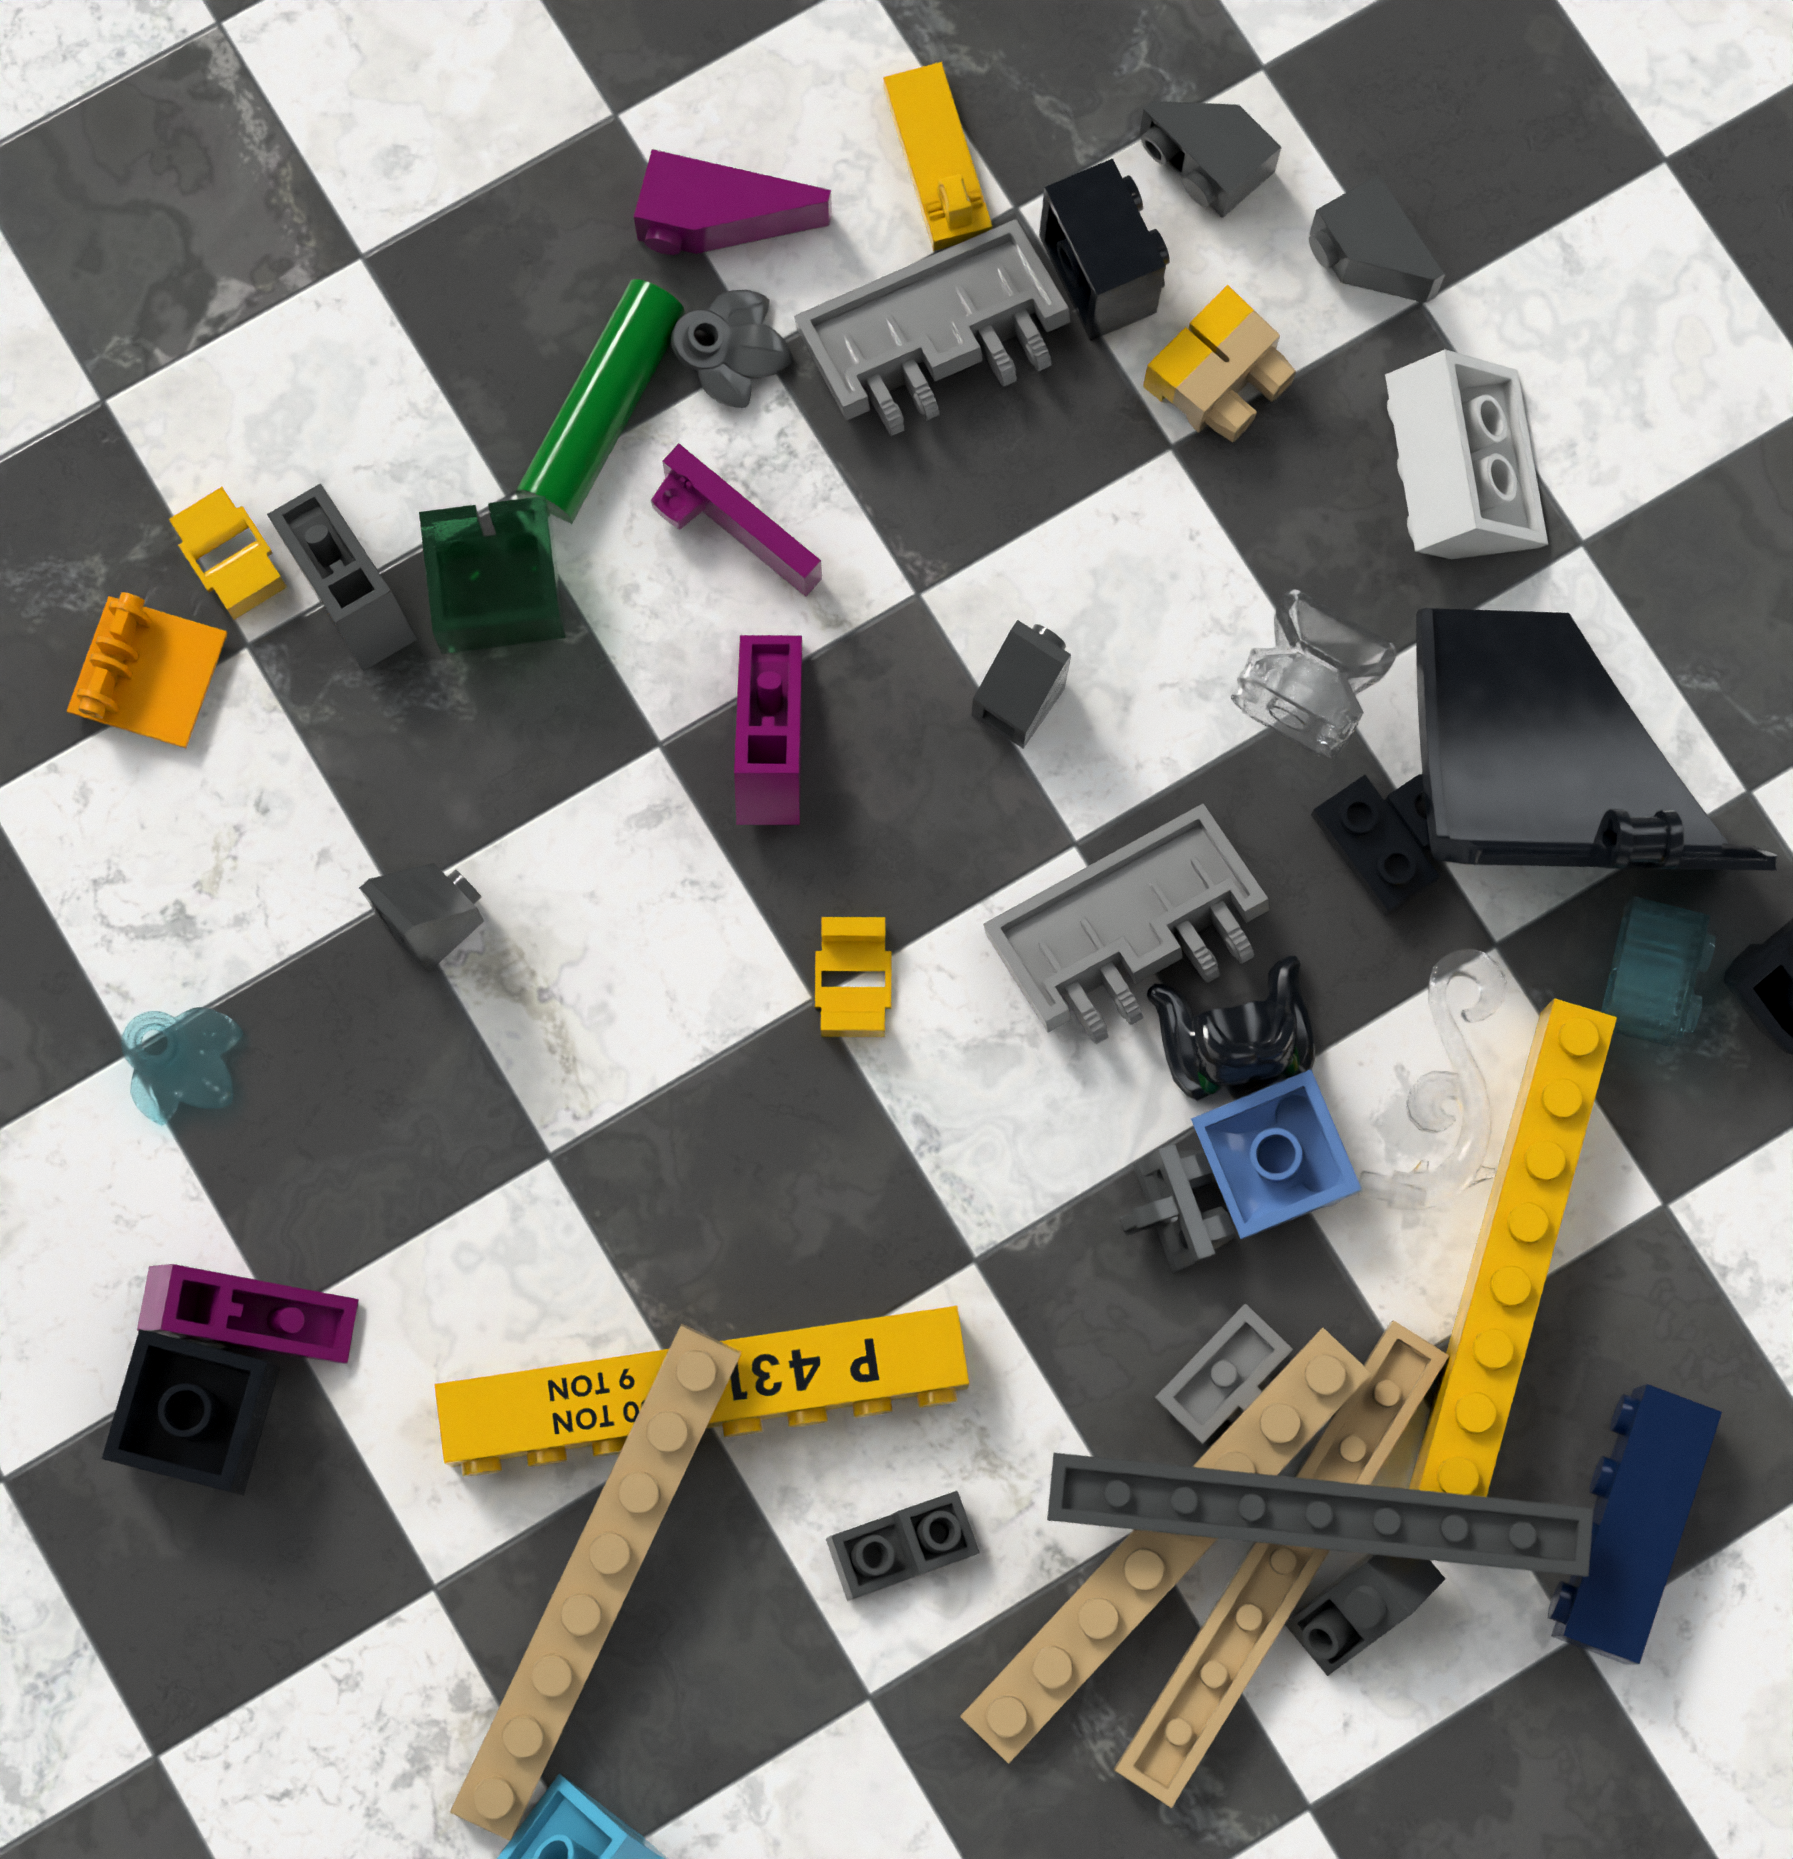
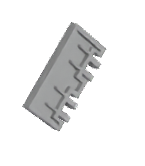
M1017 219L794 316L797 331L846 421L870 411L869 397L891 436L905 430L903 415L889 393L891 390L905 385L914 400L918 412L923 415L926 421L940 415L934 394L918 367V363H925L936 382L981 362L982 351L998 381L1004 387L1017 381L1013 360L1006 353L1001 342L1016 336L1030 363L1034 365L1037 371L1052 366L1046 344L1029 315L1032 313L1037 315L1046 333L1070 323L1069 308Z
M1204 803L985 922L983 925L986 936L1046 1031L1050 1032L1072 1020L1070 1010L1061 995H1064V998L1088 1033V1036H1090L1094 1043L1098 1044L1109 1038L1102 1015L1099 1011L1095 1010L1086 995L1088 992L1103 985L1114 1001L1122 1018L1126 1019L1129 1025L1143 1019L1140 1005L1115 965L1122 963L1134 983L1137 984L1182 959V948L1199 975L1208 983L1220 976L1218 963L1212 952L1206 948L1197 932L1213 924L1231 955L1236 957L1240 963H1244L1254 957V950L1226 904L1232 901L1246 923L1270 909L1268 897Z

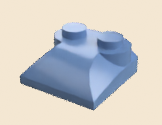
M1311 1069L1191 1119L1241 1240L1320 1208L1333 1206L1347 1197L1362 1192V1188Z

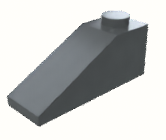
M321 483L267 514L363 671L418 640L390 588Z
M434 863L370 878L359 887L386 930L428 973L484 922L478 908L474 905L482 898L477 890L457 870H454L447 877Z

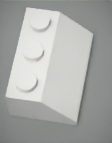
M1445 349L1386 374L1389 395L1387 409L1389 417L1394 424L1399 454L1397 468L1404 483L1409 512L1407 526L1409 534L1414 541L1415 552L1448 559H1458L1536 549L1548 545L1517 369Z

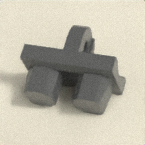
M1172 1144L1155 1150L1153 1155L1133 1164L1147 1204L1132 1209L1130 1214L1121 1216L1122 1228L1126 1235L1156 1228L1172 1273L1188 1269L1215 1255V1249L1235 1238V1231L1228 1212L1222 1206L1200 1213L1193 1190L1203 1188L1212 1183L1213 1171L1204 1150L1178 1152L1176 1145Z

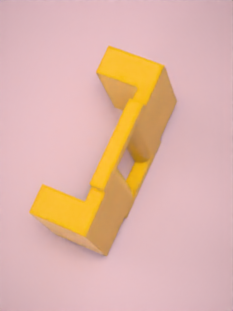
M223 487L218 488L169 519L183 541L178 544L179 548L207 591L215 590L233 620L287 588L268 557L273 554L272 550L243 506L236 508ZM249 528L257 539L256 541L203 573L196 562L197 559Z
M822 917V951H815V1009H821V1037H885V1009H891L892 951H885V917ZM822 971H885V987H822Z

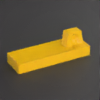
M942 62L883 77L884 92L933 251L955 246L992 230V223Z

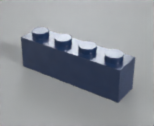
M1649 1384L1634 1388L1631 1396L1626 1394L1621 1396L1610 1425V1431L1618 1434L1611 1458L1605 1456L1600 1458L1590 1484L1589 1492L1598 1497L1593 1509L1588 1576L1571 1575L1569 1583L1560 1581L1557 1585L1548 1610V1619L1556 1621L1552 1637L1625 1665H1640L1719 1424L1721 1411Z

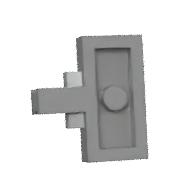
M1245 1303L1154 1399L1200 1444H1203L1225 1420L1232 1424L1272 1382L1268 1375L1293 1349Z

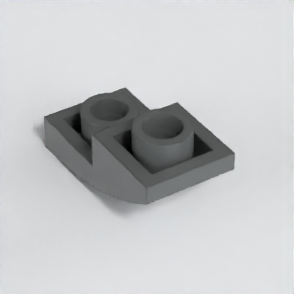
M958 1490L826 1538L847 1601L980 1553Z

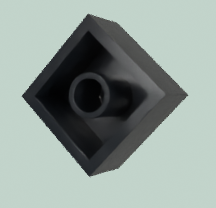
M1113 158L1044 187L1039 237L1090 341L1157 313L1161 288L1165 287L1164 274L1166 265L1170 263L1169 253L1161 234L1157 229L1148 231L1140 214V211L1143 210V202L1136 183L1130 175L1122 178Z
M139 1329L101 1459L244 1496L280 1368L264 1360Z

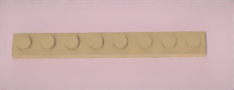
M1391 1321L1364 1363V1366L1372 1374L1330 1418L1295 1477L1370 1485L1449 1355L1396 1321ZM1260 1542L1253 1543L1113 1769L1114 1771L1170 1808L1173 1807L1330 1550Z
M681 1323L450 1813L511 1841L737 1364L741 1351Z
M1321 1328L1192 1467L1278 1475L1372 1373L1324 1328ZM1134 1529L969 1705L960 1717L1009 1764L1218 1538Z

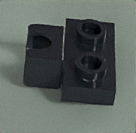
M1418 774L1390 793L1385 800L1368 777L1363 775L1316 807L1311 814L1384 916H1387L1434 884L1440 877L1424 855L1425 852L1431 849L1427 819L1421 817L1415 809V803L1424 794L1423 774Z

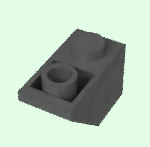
M1152 101L1143 109L1139 135L1147 153L1161 165L1168 163L1183 178V185L1191 198L1203 207L1210 205L1222 218L1276 170L1281 146L1240 105Z
M1017 620L973 698L971 715L1024 749L1065 689L1071 654L1064 650L1066 647L1065 642L1053 631L1042 625L1035 624L1031 629Z
M1366 1554L1291 1617L1285 1625L1328 1676L1409 1617L1446 1578L1430 1560Z

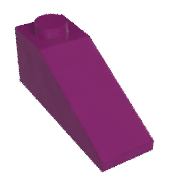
M652 149L633 217L637 241L644 242L648 248L668 255H676L680 253V250L699 254L829 226L832 216L831 190Z
M740 635L734 764L736 825H800L802 636Z
M176 1264L149 1266L137 1331L142 1329L191 1341L347 1364L359 1299Z

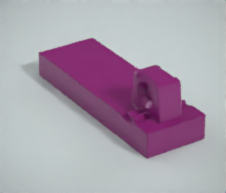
M678 443L662 461L665 479L652 497L651 504L652 508L667 522L680 530L703 512L805 597L822 580L821 560L681 444Z

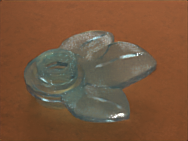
M202 1007L192 1008L176 1017L161 1011H148L134 1017L123 1031L121 1048L125 1060L134 1069L130 1093L137 1109L153 1122L163 1126L177 1110L179 1101L204 1109L230 1105L233 1100L232 1081L225 1062L219 1055L229 1050L242 1038L243 1030L227 1015ZM159 1031L166 1037L167 1046L162 1054L150 1055L143 1049L142 1038L147 1032Z

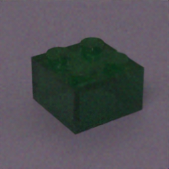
M545 496L488 503L490 518L496 535L490 536L484 535V528L476 505L419 512L432 631L441 654L566 638L552 519Z

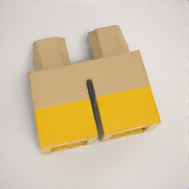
M1227 285L1189 323V328L1185 327L1147 365L1143 387L1159 401L1162 402L1166 398L1186 414L1188 422L1198 433L1206 425H1209L1220 435L1231 442H1235L1255 420L1257 411L1243 400L1238 393L1250 382L1272 402L1291 385L1296 371L1276 349L1280 335Z

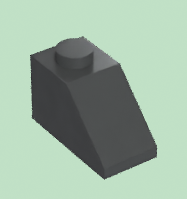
M1379 174L1316 209L1309 232L1310 248L1319 264L1325 269L1331 267L1341 283L1427 303L1437 296L1445 273Z

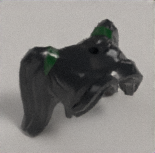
M1288 956L1276 962L1269 970V996L1265 1001H1252L1232 1008L1213 1009L1197 1016L1193 1015L1183 995L1174 988L1157 983L1149 987L1146 997L1156 1007L1159 1016L1167 1064L1173 1081L1188 1098L1198 1101L1216 1093L1222 1086L1241 1085L1252 1080L1270 1079L1277 1075L1288 1079L1310 1069L1312 1070L1315 1062V1042L1308 1012L1301 994L1298 979L1301 963L1298 957Z

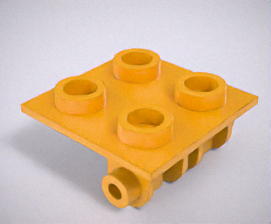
M121 592L119 599L108 596L68 705L67 713L187 749L228 632L144 607L145 600L130 593Z

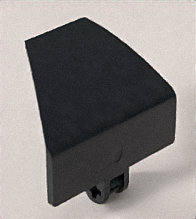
M1421 608L1417 611L1416 666L1419 737L1428 833L1434 859L1470 865L1777 871L1776 854L1757 846L1729 844L1641 724L1570 613Z

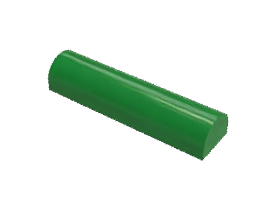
M632 279L629 282L516 489L517 498L570 524L573 523L671 342L674 326L685 314L683 305L673 295L659 286L644 280Z

